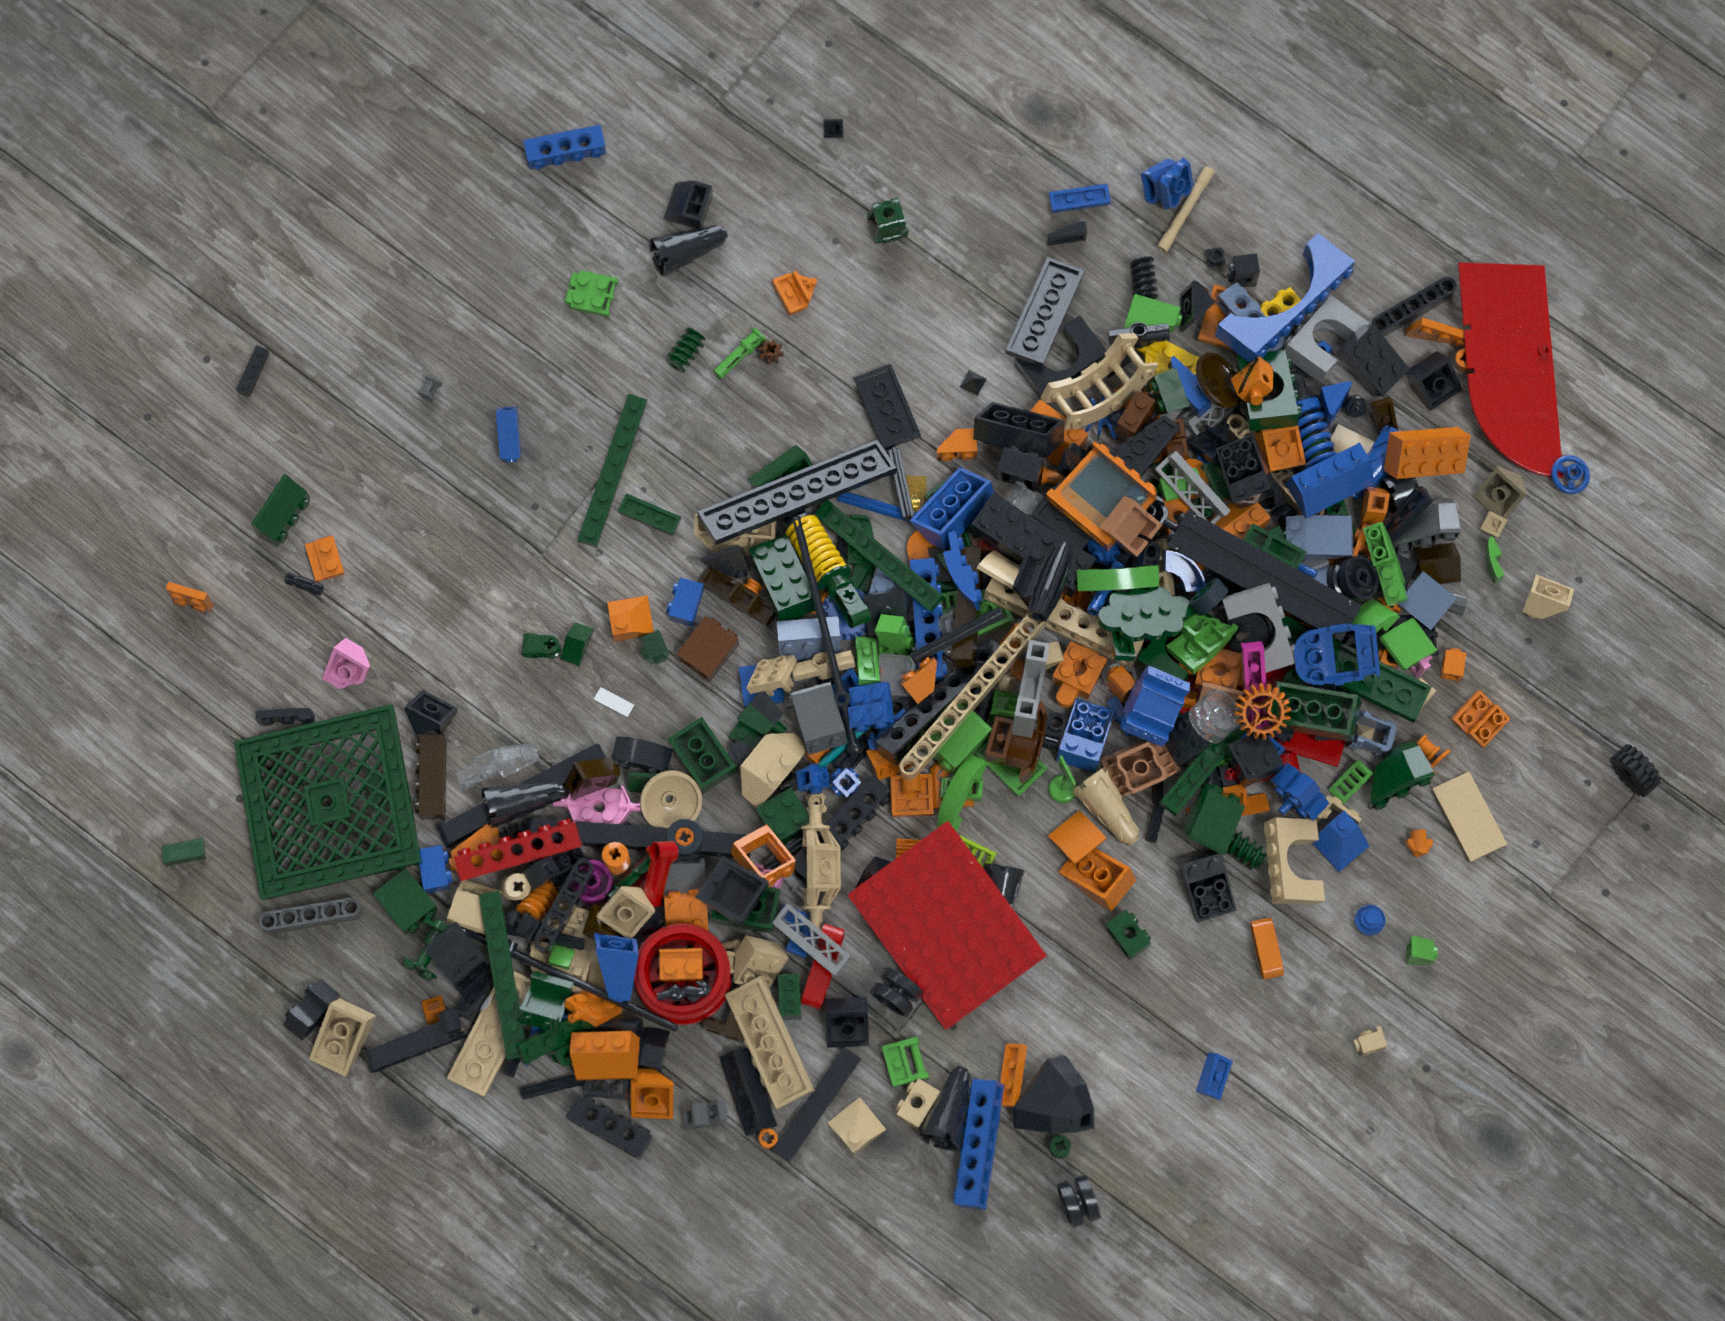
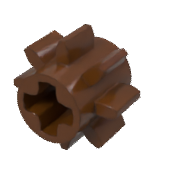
M774 339L771 342L764 340V348L759 347V352L763 353L760 356V360H766L768 365L772 362L778 364V358L784 356L783 352L779 351L782 349V344L777 345Z

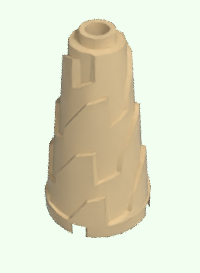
M1105 767L1072 791L1074 796L1081 800L1088 810L1114 834L1120 843H1124V845L1127 843L1130 846L1139 840L1137 836L1139 829L1131 818L1122 800V796Z

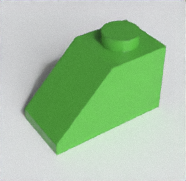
M1411 936L1406 944L1407 965H1432L1434 959L1438 957V949L1434 947V940Z

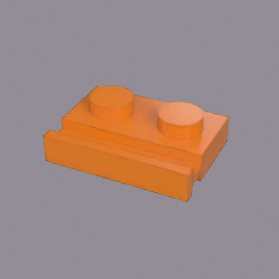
M333 535L315 540L309 544L305 543L316 582L345 574Z
M702 948L660 949V981L703 980Z

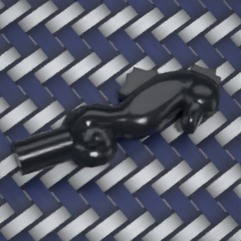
M696 981L698 987L685 986L680 989L678 985H672L667 991L657 993L658 1001L666 999L679 1001L687 996V999L695 1003L700 997L708 996L711 988L706 982Z

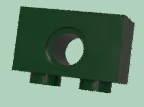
M1125 910L1106 923L1105 929L1128 960L1131 961L1150 947L1151 937L1145 929L1141 930L1137 925L1139 921L1132 912L1129 914ZM1132 930L1135 933V937L1129 939L1125 937L1124 932Z
M799 973L778 974L779 1006L782 1019H801Z

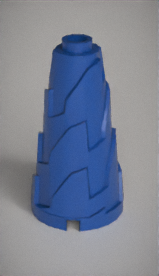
M1385 425L1380 431L1379 436L1367 454L1374 477V485L1370 486L1372 488H1375L1382 481V478L1390 475L1384 471L1389 432H1398V430L1393 427L1389 428L1388 425ZM1364 490L1352 495L1351 497L1355 500H1357L1358 498L1362 499L1364 496Z

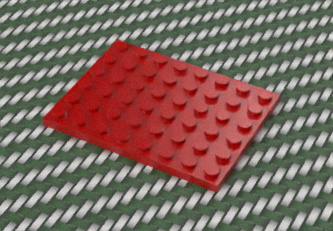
M946 821L848 894V897L904 974L924 991L922 995L923 1000L945 1030L956 1024L1047 957L1042 947L949 821Z

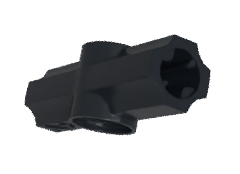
M1136 322L1130 328L1108 330L1109 347L1113 344L1118 334L1135 333L1138 337L1134 345L1136 349L1144 348L1148 343L1170 341L1167 323L1147 326L1142 322Z

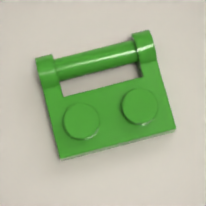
M918 1037L882 1046L893 1088L912 1083V1081L916 1082L918 1078L920 1080L929 1078L918 1044L920 1042ZM906 1047L911 1049L917 1074H911L904 1050Z

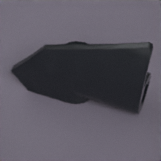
M1072 442L1063 451L1057 469L1058 473L1067 477L1088 455V452Z

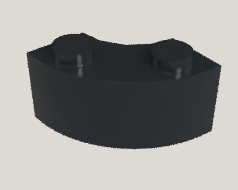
M616 737L611 758L621 768L630 769V767L646 770V773L658 774L668 771L673 749L646 740Z
M322 979L316 984L311 983L306 988L305 996L295 1007L292 1006L285 1014L287 1018L283 1026L301 1041L325 1018L330 1003L337 1000L340 996Z

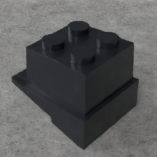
M722 856L695 898L742 927L769 886V881Z

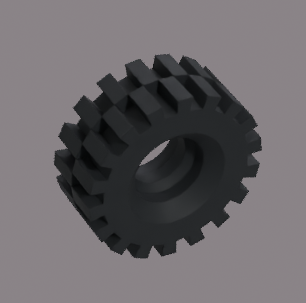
M1626 744L1610 758L1611 767L1615 769V774L1620 777L1619 779L1625 783L1627 788H1631V791L1633 793L1636 792L1638 796L1646 797L1662 782L1661 776L1658 775V770L1654 768V764L1650 763L1649 758L1645 757L1643 752L1638 751L1635 746L1632 747V745Z

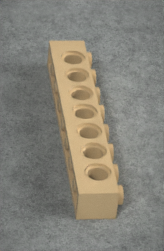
M991 579L985 590L984 599L1025 618L1029 609L1014 588L1011 589L998 580ZM1009 589L1012 590L1014 593L1008 594L1005 592V590ZM1060 599L1050 615V621L1045 628L1114 660L1109 632L1100 627L1097 622V616L1087 614L1083 609L1070 606ZM1064 615L1067 616L1069 619L1063 620L1060 618V616ZM1084 624L1088 628L1082 629L1078 625ZM1103 633L1106 637H1099L1097 634ZM1144 640L1133 642L1136 654L1135 660L1142 649ZM1135 660L1117 662L1132 668Z

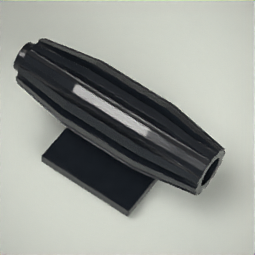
M1056 543L1042 566L1037 565L1031 555L1026 553L1017 577L1014 580L1013 588L1028 607V616L1037 622H1046L1061 598L1070 574L1073 549L1068 543Z

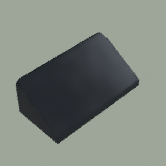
M862 735L857 738V742H860L863 746L862 754L850 756L846 748L830 764L836 769L844 767L854 770L867 755L866 751L870 750L867 740Z

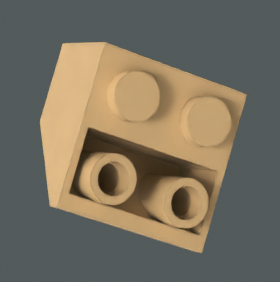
M468 880L461 881L455 893L446 922L453 924L456 921L461 927L485 934L479 895L499 890Z
M746 935L735 953L733 981L736 984L744 985L759 976H763L768 988H770L788 960V957L778 942Z

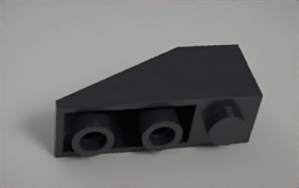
M580 847L539 860L525 870L523 874L532 889L535 890L571 872L575 863L580 859H586Z

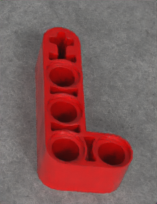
M824 923L822 932L841 947L845 929ZM820 938L818 947L821 950H827L826 941ZM831 952V958L837 962L839 952ZM815 959L802 996L801 1005L821 1010L833 974Z

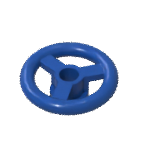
M1565 455L1558 458L1553 464L1551 477L1554 485L1560 491L1566 494H1577L1587 487L1590 480V472L1582 459L1573 455ZM1572 461L1577 463L1571 464L1567 468L1561 465L1563 462ZM1557 471L1564 474L1567 479V487L1559 481ZM1584 473L1582 484L1574 488V481L1578 480Z

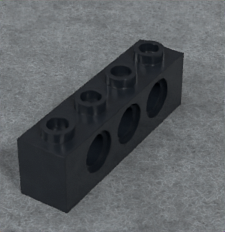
M578 1095L567 1113L566 1119L641 1160L653 1139L652 1135L649 1134L651 1131L642 1125H639V1127L632 1125V1120L624 1115L620 1117L614 1115V1110L606 1105L600 1107L594 1104L596 1100L587 1095H584V1097ZM590 1111L598 1113L597 1118L593 1121L586 1118L587 1113ZM608 1121H614L616 1127L614 1130L608 1131L605 1129V1124ZM627 1131H632L635 1134L634 1138L630 1141L623 1139V1135Z

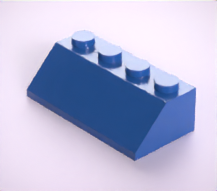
M1359 442L1292 476L1286 483V486L1305 519L1374 485V477L1370 459Z
M959 467L912 517L910 522L930 544L946 551L950 547L948 532L956 531L959 537L968 528L993 494L992 483L988 479Z

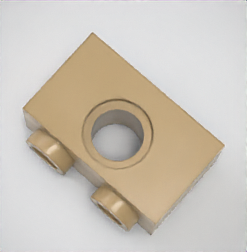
M918 1078L916 1083L912 1081L906 1093L909 1095L906 1100L901 1099L895 1109L898 1112L897 1118L916 1130L920 1129L940 1093L939 1090ZM913 1099H920L923 1105L920 1108H913L910 1103Z

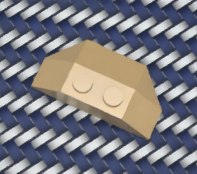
M697 514L694 517V535L713 553L740 545L744 548L746 555L750 556L749 548L775 539L776 521L715 545L697 517Z
M794 733L766 734L740 765L742 797L755 808L762 805L806 752L804 742Z

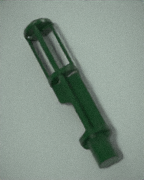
M650 855L636 868H633L632 872L616 886L612 887V891L606 895L609 900L621 886L630 887L638 879L642 878L649 870Z

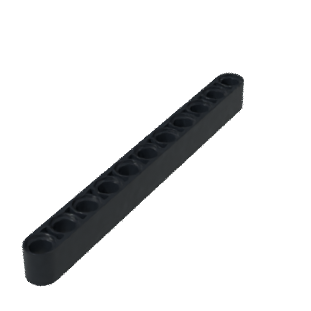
M527 818L525 831L530 830V833L536 832L538 827L547 824L553 827L558 825V821L561 820ZM576 821L582 846L604 848L609 843L619 842L628 850L646 851L647 846H651L653 842L666 841L668 828ZM702 831L703 842L701 848L692 855L734 858L731 855L733 843L747 835ZM560 832L552 834L555 842L563 841L564 837ZM682 833L679 840L687 843L690 835L686 836L685 833ZM534 838L538 840L539 843H543L542 839Z

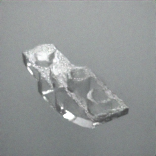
M534 744L505 746L471 758L472 765L457 772L456 776L459 786L465 791L488 778H492L498 773L503 778L514 774L516 771L540 760Z

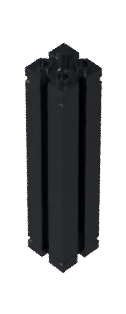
M1187 510L1186 514L1182 512L1176 523L1165 518L1162 524L1172 530L1166 540L1169 543V549L1187 556L1196 564L1244 590L1270 583L1271 587L1275 586L1279 597L1275 599L1277 607L1282 606L1284 612L1315 629L1342 623L1352 624L1361 609V604ZM1347 632L1332 633V638L1342 643Z

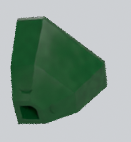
M1413 740L1400 743L1391 748L1376 765L1368 801L1369 810L1373 808L1376 810L1387 807L1391 798H1404L1409 795L1414 786L1424 787L1432 783L1431 781L1434 779L1435 773L1420 746Z

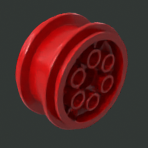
M673 924L659 929L645 940L638 951L634 981L642 1003L650 1012L677 1025H691L704 1021L705 1018L711 1017L721 1008L726 1000L725 994L730 991L732 975L730 974V961L727 952L716 936L696 925ZM687 944L695 945L693 949L702 948L703 970L713 963L716 967V970L703 971V977L710 980L708 986L711 988V992L708 996L706 995L703 999L700 997L695 1003L688 1002L683 998L680 1005H674L675 1001L671 999L658 1001L657 993L665 991L672 985H678L680 989L684 988L685 985L698 987L696 981H699H676V983L674 981H660V977L657 975L660 970V960L656 958L660 954V949H686ZM661 982L664 985L653 990L651 983Z

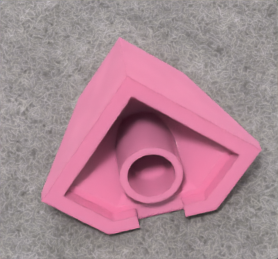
M347 638L342 640L333 648L322 679L338 689L353 684H362L370 668L363 648Z

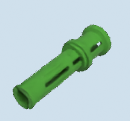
M753 328L752 333L745 340L742 339L740 341V346L713 370L715 375L722 380L745 356L753 354L754 349L761 343H764V340L766 341L763 334L756 328Z

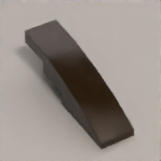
M709 566L698 581L703 583L704 588L718 598L766 626H769L776 616L771 603L743 587L740 582Z

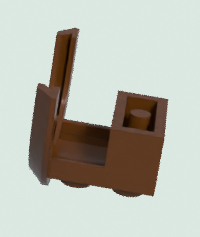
M1042 701L1039 702L1037 709V730H1033L1032 738L1013 735L1014 720L996 716L985 753L986 760L989 763L1020 769L1019 781L1022 784L1033 776L1043 746L1047 714Z

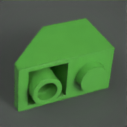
M881 614L875 629L879 642L901 656L908 657L909 651L914 646V638L910 634L909 626H907L904 617Z

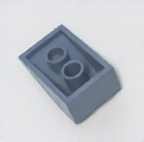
M1304 515L1286 517V541L1307 552L1302 562L1305 560L1352 557V517L1313 515L1305 519Z

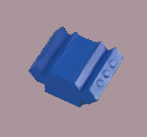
M1148 666L1142 672L1140 679H1136L1122 712L1125 714L1121 720V730L1163 747L1168 741L1169 732L1174 728L1178 713L1184 705V697L1190 691V683Z

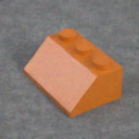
M1040 399L1031 410V412L1065 421L1067 419ZM1082 428L1064 430V442L1045 459L1058 467L1063 451L1072 442L1083 448L1088 441L1089 433Z
M1232 501L1227 505L1230 512L1225 517L1220 518L1215 525L1244 540L1252 524L1265 528L1269 524L1271 517L1258 502L1240 509ZM1216 514L1212 516L1210 519H1208V521L1210 522L1216 516Z
M631 1031L572 1033L570 1056L576 1080L637 1079L640 1037Z

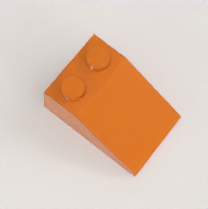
M1097 848L1075 866L1068 859L1059 870L1061 876L1093 901L1111 912L1137 881L1130 867Z

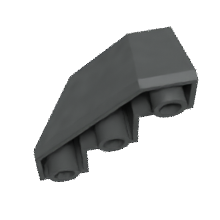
M1452 498L1433 500L1394 541L1393 547L1395 552L1404 555L1412 552L1414 546H1420L1421 548L1432 547L1437 539H1443V541H1454L1461 533L1456 503Z

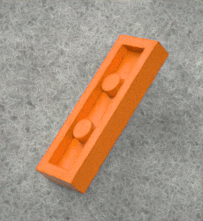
M1005 1045L1000 1083L1004 1085L1001 1107L1013 1108L1020 1098L1027 1045Z

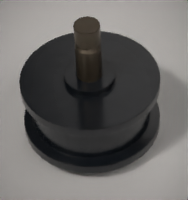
M1262 613L1245 614L1230 619L1227 622L1228 625L1236 624L1238 626V630L1227 643L1237 653H1241V643L1262 642L1264 648H1266L1274 633L1271 619Z

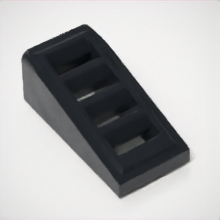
M1085 219L1047 234V246L1085 241L1087 238Z

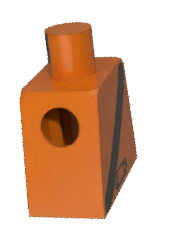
M1260 356L1231 378L1237 395L1247 403L1260 405L1263 402V397L1273 389V367Z

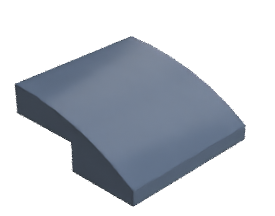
M1422 571L1406 591L1408 600L1399 603V605L1432 630L1457 598Z

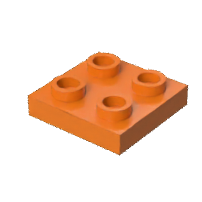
M919 773L912 780H906L901 775L890 776L892 818L933 816L932 774Z

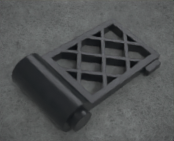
M617 1015L595 1027L598 1032L631 1031L638 1037H641L644 1030V1022L640 1017ZM614 1079L609 1084L606 1080H602L606 1087L599 1092L593 1091L595 1083L599 1080H585L583 1091L586 1092L587 1096L627 1100L631 1079ZM621 1081L623 1084L622 1094H615L611 1088Z

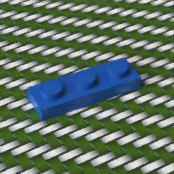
M1108 184L1049 192L1052 213L1111 204Z

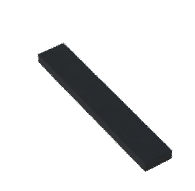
M845 1047L841 1050L814 1089L815 1091L811 1093L772 1149L774 1153L790 1163L861 1061L859 1056Z

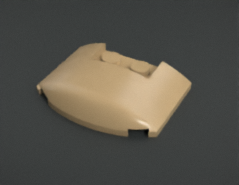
M561 903L559 910L566 911L570 905ZM576 907L562 934L584 938L586 940L584 950L569 948L575 950L570 971L558 967L555 968L587 982L595 950V941L582 934L590 911ZM545 914V916L542 918V922L545 920L547 914ZM556 920L550 922L549 928L557 929L560 922ZM532 941L530 956L549 965L548 962L552 952L549 954L539 953L534 945V941ZM539 942V946L542 948L549 945V943ZM531 966L532 973H533V971H535V972L543 973V974H546V975H550V974H548V973H545V972H543V971H541V970H539V969H537V968ZM573 986L572 993L577 994L583 991L582 989Z

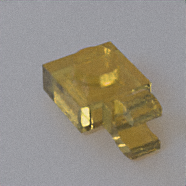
M906 476L909 495L912 497L913 511H919L920 498H924L926 494L927 476Z

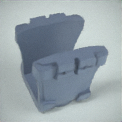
M1360 711L1358 724L1383 732L1381 743L1379 744L1358 735L1354 736L1353 742L1348 741L1347 748L1369 751L1373 753V756L1377 757L1388 753L1393 744L1396 724L1390 720L1382 721L1371 716L1370 712Z

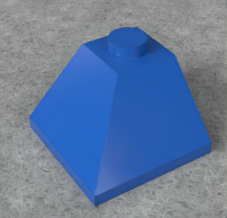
M1345 810L1318 834L1319 840L1312 843L1338 873L1370 846L1359 826Z

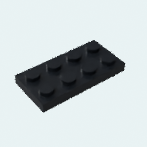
M891 364L854 377L856 387L884 450L921 437V433Z

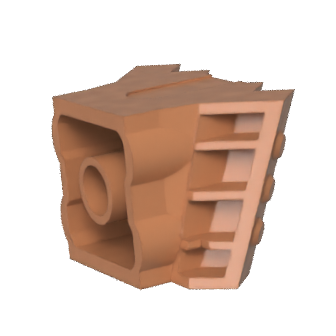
M1144 739L1100 759L1122 797L1139 792L1180 771V767L1176 765L1166 745L1160 747Z

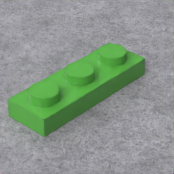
M855 637L858 685L879 683L876 638Z

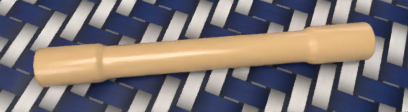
M1205 166L1195 186L1168 231L1165 232L1157 246L1159 251L1167 253L1196 201L1213 177L1215 171L1212 168Z

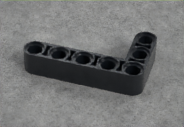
M456 1008L440 1012L438 1014L440 1022L363 1052L370 1073L379 1072L465 1038L467 1034Z

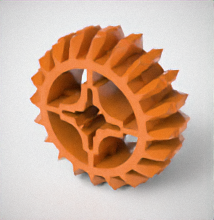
M1259 683L1258 690H1256L1254 685H1251L1252 692L1249 693L1247 689L1243 690L1247 695L1245 698L1242 695L1238 696L1242 703H1235V707L1240 708V710L1234 711V714L1241 716L1236 719L1237 724L1243 723L1240 729L1243 731L1248 728L1246 735L1250 736L1254 731L1253 737L1255 739L1261 733L1262 739L1265 740L1266 733H1269L1270 737L1273 738L1274 734L1272 731L1276 730L1280 734L1279 726L1281 725L1286 728L1287 724L1283 722V719L1290 720V716L1284 713L1290 712L1291 708L1284 707L1289 704V700H1282L1285 694L1284 692L1278 694V687L1271 691V684H1267L1266 689H1264L1263 684ZM1258 696H1268L1260 703L1251 701ZM1274 699L1279 705L1278 716L1271 712ZM1247 706L1254 710L1251 724L1246 718ZM1256 707H1257L1258 709H1259V708H1262V709H1263V707H1265V710L1267 711V713H1268L1269 715H1267V714L1263 715V714H1262V716H1260V713L1258 712V710L1256 709ZM1264 720L1273 721L1272 724L1266 727H1257Z

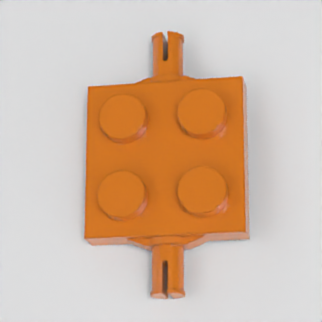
M584 990L565 999L564 1007L573 1013L568 1015L569 1022L574 1023L582 1019L595 1027L621 1014L623 1008Z

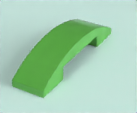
M1158 565L1076 570L1077 591L1121 590L1159 586Z
M970 755L959 767L943 797L937 828L946 821H949L954 829L958 830L962 818L958 817L974 780L980 781L988 764L987 761Z

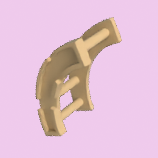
M1135 333L1118 334L1113 344L1104 353L1106 357L1097 364L1095 362L1083 370L1081 376L1073 380L1069 377L1047 384L1041 399L1044 403L1056 402L1067 416L1064 430L1078 429L1120 410L1153 377L1158 364L1157 362L1144 363L1133 348L1138 340ZM1127 355L1138 368L1131 378L1127 376L1120 366ZM1112 371L1116 373L1124 384L1114 394L1110 392L1102 381ZM1093 385H1096L1106 398V400L1095 406L1090 403L1083 393L1084 390ZM1072 396L1077 397L1085 409L1073 412L1064 399Z

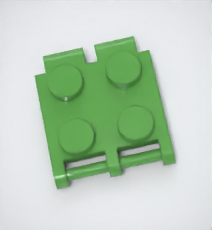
M580 270L579 274L572 273L569 288L572 289L567 291L565 304L570 305L572 310L609 317V307L611 301L614 300L613 292L619 279ZM611 283L610 292H609V294H608L607 292H608L609 284ZM605 300H607L605 310H603Z

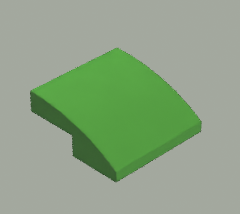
M1373 599L1362 604L1352 624L1375 625L1377 633L1380 629L1387 631L1400 616Z
M1414 618L1400 624L1379 638L1403 671L1415 666L1418 662L1437 651Z

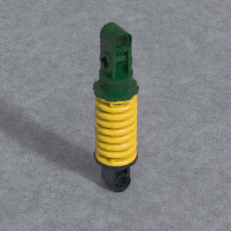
M802 510L783 518L786 523L783 534H787L791 545L798 553L800 559H802L792 520L794 516L796 525L799 526L797 515L800 516L818 589L820 592L827 591L828 597L835 602L847 625L850 628H854L871 621L868 607L863 603L855 590L853 581L849 579L852 573L850 567L844 563V559L840 556L839 551L836 550V546L821 526L817 514Z

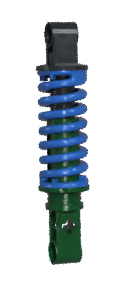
M1300 369L1291 373L1294 374L1295 378L1293 389H1297L1298 392L1296 404L1301 407V418H1298V428H1300L1299 433L1306 462L1304 470L1336 455L1337 452H1330L1334 448L1333 442H1327L1331 438V433L1322 432L1327 429L1328 424L1326 422H1319L1325 417L1323 412H1319L1321 408L1320 397L1317 394H1308L1306 382ZM1344 500L1326 508L1329 516H1349ZM1335 507L1340 508L1337 514L1335 513ZM1352 522V531L1354 535L1356 534V531Z

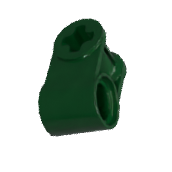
M532 633L523 634L521 650L523 657L556 658L561 654V645L555 636Z

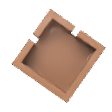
M1124 496L1099 528L1127 553L1138 557L1148 544L1146 540L1138 537V534L1152 539L1162 524L1151 514L1147 513L1135 500Z

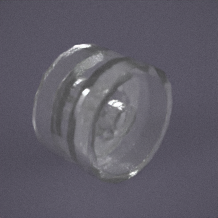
M1213 689L1203 696L1202 700L1191 707L1189 719L1199 735L1210 742L1219 743L1229 736L1230 732L1241 725V723H1236V719L1241 716L1234 714V711L1240 710V708L1235 707L1236 701L1230 695L1221 690Z

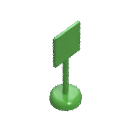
M1061 755L1059 756L1058 765L1063 775L1056 776L1051 780L1048 792L1053 801L1065 804L1074 799L1075 796L1072 791L1077 786Z

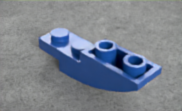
M956 531L948 532L951 550L943 552L949 573L962 597L974 609L980 610L979 602L983 600L980 589L977 590L976 584L979 583L977 571L973 572L971 565L967 564L966 556H962L961 550L965 549L962 537L958 538Z

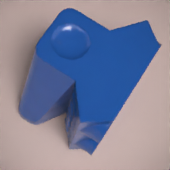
M1184 157L1178 162L1167 158L1141 174L1145 201L1155 204L1160 199L1164 210L1177 207L1181 197L1188 196L1194 186L1191 165Z

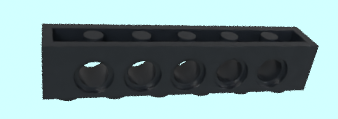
M873 774L825 824L830 826L829 831L839 844L840 852L848 846V840L852 836L856 837L862 831V825L866 821L870 822L877 815L876 810L880 806H886L891 800L889 797L891 790ZM866 797H873L875 802L868 805L864 802V799ZM857 811L861 814V817L854 820L849 815ZM839 826H844L847 832L845 834H838L835 830ZM818 831L817 836L819 839V843H823L824 840L822 838V835L820 831ZM803 847L794 856L796 860L794 873L807 884V847Z

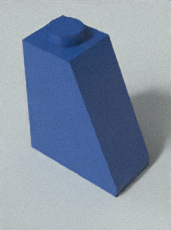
M518 406L498 408L496 410L500 460L505 459L506 463L517 462V458H521Z

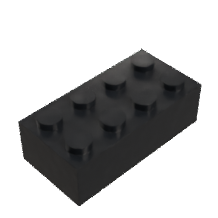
M991 402L974 418L973 439L981 441L983 444L997 445L1003 449L1004 447L1014 446L1021 449L1022 453L1034 452L1041 455L1040 458H1047L1064 442L1065 420Z

